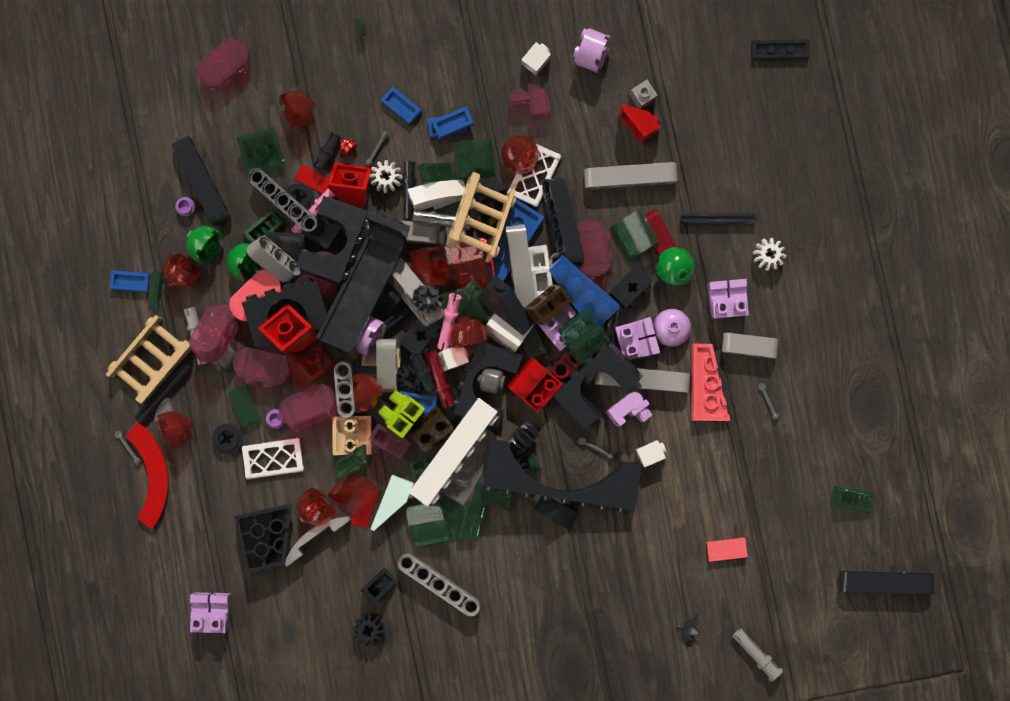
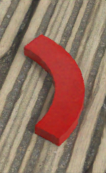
M137 421L126 436L140 452L148 473L147 497L137 518L151 529H154L165 508L169 491V474L163 451L160 449L154 436L145 426Z

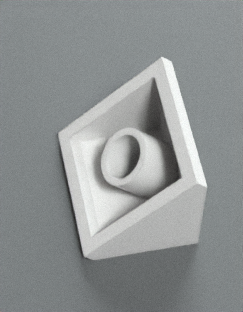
M494 314L487 323L483 333L507 350L515 353L535 324L524 335H521Z

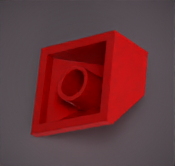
M625 104L619 110V117L640 144L652 137L661 128V122L657 116H652L648 111Z
M334 163L327 188L343 203L357 208H365L369 194L372 168Z
M289 304L258 328L282 353L303 351L316 340L313 327Z

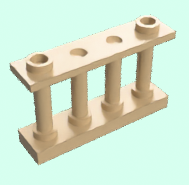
M473 172L467 181L446 245L453 248L457 242H463L488 252L485 262L489 263L499 253L500 247H498L500 236L509 209L513 207L516 201L514 197L515 189L512 188L507 196L482 186L478 182L480 174ZM479 192L504 203L502 211H497L476 202L473 198L474 193L477 194ZM475 209L499 219L496 229L470 218L467 215L468 210ZM468 225L492 235L491 244L489 245L464 235V232H462L463 226Z
M156 315L146 321V327L117 362L113 361L109 365V371L106 373L108 377L113 378L117 374L135 389L138 394L135 400L140 404H145L193 348V344L190 341L184 340L179 342L161 327L159 323L163 319ZM153 330L175 347V352L171 357L166 356L147 340V337ZM141 345L162 362L163 366L159 371H154L134 354ZM128 360L150 377L151 381L146 386H142L122 369Z

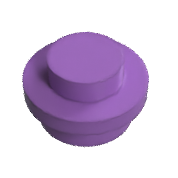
M182 197L176 202V211L182 216H190L195 210L193 200L188 197Z
M271 410L266 416V422L271 428L277 429L285 424L286 417L281 410Z

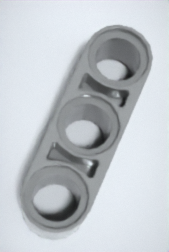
M262 236L248 245V255L280 282L288 283L301 274L296 269L297 261L269 238Z
M724 333L722 352L777 359L779 339Z
M377 339V392L393 393L398 388L397 339Z
M342 360L334 368L337 411L340 416L348 418L356 410L354 371L351 362ZM346 365L349 369L348 374H341L339 366ZM347 384L350 387V392L343 393L340 386ZM342 404H350L352 411H343Z

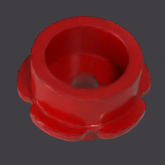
M354 139L343 140L340 144V152L346 156L351 155L357 148Z

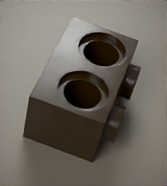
M552 284L524 308L535 324L544 325L571 303L572 300L562 286Z
M435 406L415 422L408 430V433L425 453L427 450L434 448L439 440L449 436L454 427L442 411ZM438 422H443L441 426L435 427ZM423 434H428L426 438L420 439Z

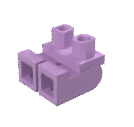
M747 279L707 283L713 319L749 315L746 293Z
M569 304L544 325L538 324L559 351L589 330L579 316L564 326L577 314Z
M651 317L615 327L621 352L628 360L660 353L656 336L639 340V338L655 334Z
M637 392L624 396L605 411L616 427L626 422L623 418L626 414H629L630 417L636 416L640 423L652 416V413L646 407L649 405L646 399L643 400L642 396Z
M192 593L190 595V632L226 633L229 627L231 593Z

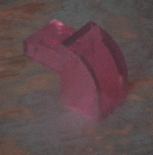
M527 84L528 92L515 90L512 94H509L510 105L529 103L531 118L550 116L549 98L540 86Z
M380 423L377 424L368 438V441L390 452L399 459L403 457L411 442L401 438Z

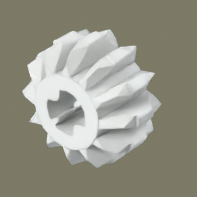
M385 160L384 166L378 162L379 169L372 167V171L376 174H370V178L375 179L371 182L372 186L378 185L377 191L384 187V193H388V188L390 187L392 192H394L395 188L393 185H401L397 181L403 178L402 175L398 174L401 169L395 168L396 164L394 162L389 166L388 160ZM384 173H386L387 175L391 174V176H389V180L386 181V179L383 177Z
M770 238L768 242L766 239H763L762 245L756 244L758 250L753 251V254L758 255L754 262L760 260L759 268H762L765 264V270L769 271L770 267L776 270L777 264L783 265L781 259L786 258V255L781 254L785 247L779 249L780 241L774 244V239ZM772 252L773 256L766 257V253Z

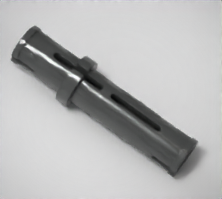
M414 210L413 223L430 224L431 227L438 225L452 228L455 216L436 214L434 211L427 213ZM466 225L462 229L470 230L471 227Z

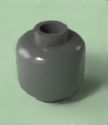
M228 341L225 343L217 342L208 354L209 363L220 371L222 369H229L237 358V353L234 350L235 346Z
M486 367L483 372H479L477 383L480 384L481 391L497 394L500 390L503 391L506 376L502 370Z

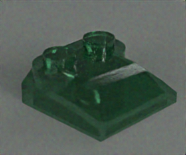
M274 127L259 129L237 137L248 175L255 168L264 171L285 165L278 135Z
M491 139L461 140L454 143L458 180L467 181L473 172L480 174L481 178L496 177Z

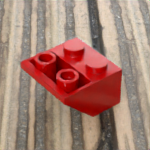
M531 357L506 386L539 413L563 383Z

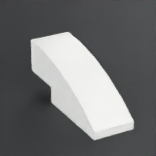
M463 180L439 181L408 189V194L414 210L422 211L430 207L436 210L461 201L466 186Z
M546 245L528 247L535 298L552 285Z

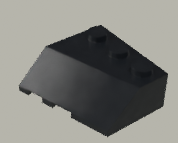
M292 503L234 516L246 574L285 565Z

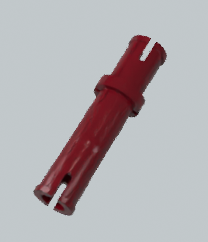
M431 351L429 354L426 353L424 355L437 388L435 391L439 393L443 409L455 405L449 390L450 385H447L437 352Z

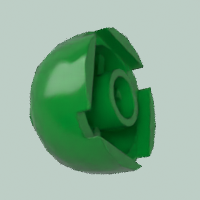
M205 225L191 230L186 236L188 255L201 265H204L203 261L208 263L219 251L221 246L218 243L220 239L223 241V234L215 228Z
M249 243L236 245L227 255L229 272L242 282L249 281L262 268L248 255L247 247L250 245Z
M672 247L665 250L659 256L658 266L656 265L655 267L657 275L663 282L671 286H682L688 283L695 273L694 259L684 248Z

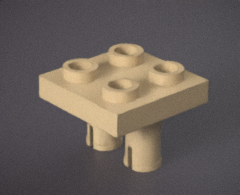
M372 416L332 417L333 455L372 454Z

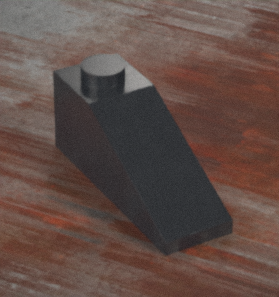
M495 276L485 287L478 301L521 335H524L534 322L511 287Z

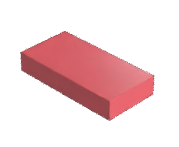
M745 537L706 542L709 562L748 557Z

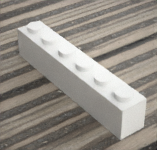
M478 398L409 493L427 507L430 503L434 505L440 497L437 494L441 488L446 489L452 481L449 478L453 471L457 474L463 466L461 461L464 456L469 458L475 449L472 447L476 440L480 442L486 435L484 429L488 424L492 426L497 420L498 416L495 415L497 411Z

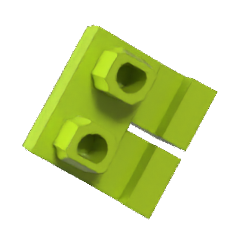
M395 390L389 399L396 406L391 410L386 405H383L378 413L384 419V422L387 424L386 426L403 438L413 425L411 420L415 422L425 408L410 396L403 395Z

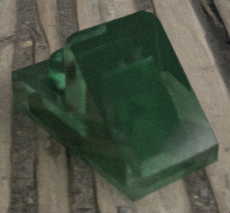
M425 163L418 165L422 184L454 180L450 163Z
M365 444L336 462L337 478L343 480L354 472L367 477V449Z

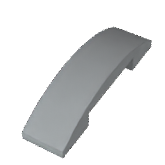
M350 516L328 520L308 531L289 552L285 561L286 567L305 554L301 549L304 544L329 526L335 532L351 520Z

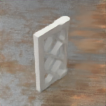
M531 142L507 194L512 188L516 189L518 183L522 181L525 191L521 193L515 191L514 197L534 207H538L543 196V190L536 176L547 172L545 179H551L562 156ZM534 150L540 152V158L530 160ZM551 157L554 159L551 168H547L545 158ZM543 160L546 169L535 173L532 163ZM530 164L533 174L522 178L526 166ZM535 177L537 187L527 190L524 180ZM539 189L535 200L529 197L528 192Z
M300 438L242 446L246 480L304 472ZM294 444L295 451L292 454L283 448L286 445ZM279 447V450L273 457L264 451L266 448ZM260 450V453L254 460L250 458L249 451ZM281 450L290 456L284 465L275 460ZM262 453L271 459L265 468L256 462ZM292 458L295 459L297 467L287 469L286 466ZM273 461L282 467L280 470L267 471V468ZM256 464L263 471L252 474L251 467Z

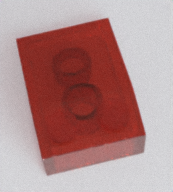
M478 238V239H477V240H479V241H481V242H484V243H486V244H489V240H488V239H483V238ZM463 242L456 243L453 248L445 246L448 266L458 294L461 296V302L466 303L478 300L485 287L495 277L492 259L489 263L485 262L488 252Z

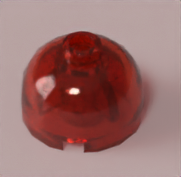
M294 90L279 96L280 106L284 105L285 107L283 114L292 128L296 127V130L309 124L313 118V108L315 107L311 97H307L301 91Z
M525 135L510 137L505 141L501 150L503 164L509 171L518 174H525L533 170L540 156L536 143Z
M170 252L162 264V274L167 284L172 288H189L193 286L201 276L202 270L200 267L197 270L193 266L196 263L180 253L172 255V252Z
M469 315L459 317L458 322L450 328L449 339L451 348H462L463 345L469 344L471 346L486 341L488 335L484 324L478 319H470Z
M353 374L357 412L369 411L376 407L379 396H383L381 384L377 385L376 379L370 374Z
M167 411L157 415L159 428L164 439L170 440L171 443L168 446L171 450L180 448L187 443L191 434L189 428L192 427L188 417L184 418L177 411Z
M307 489L297 502L300 520L312 526L323 525L336 515L332 502L328 504L324 500L327 496L318 489Z

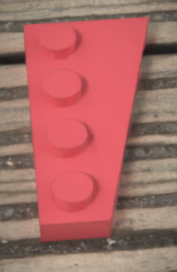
M692 344L691 421H730L712 344Z

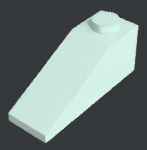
M394 474L391 476L371 530H376L404 505L409 498H413L409 491L414 486V482Z

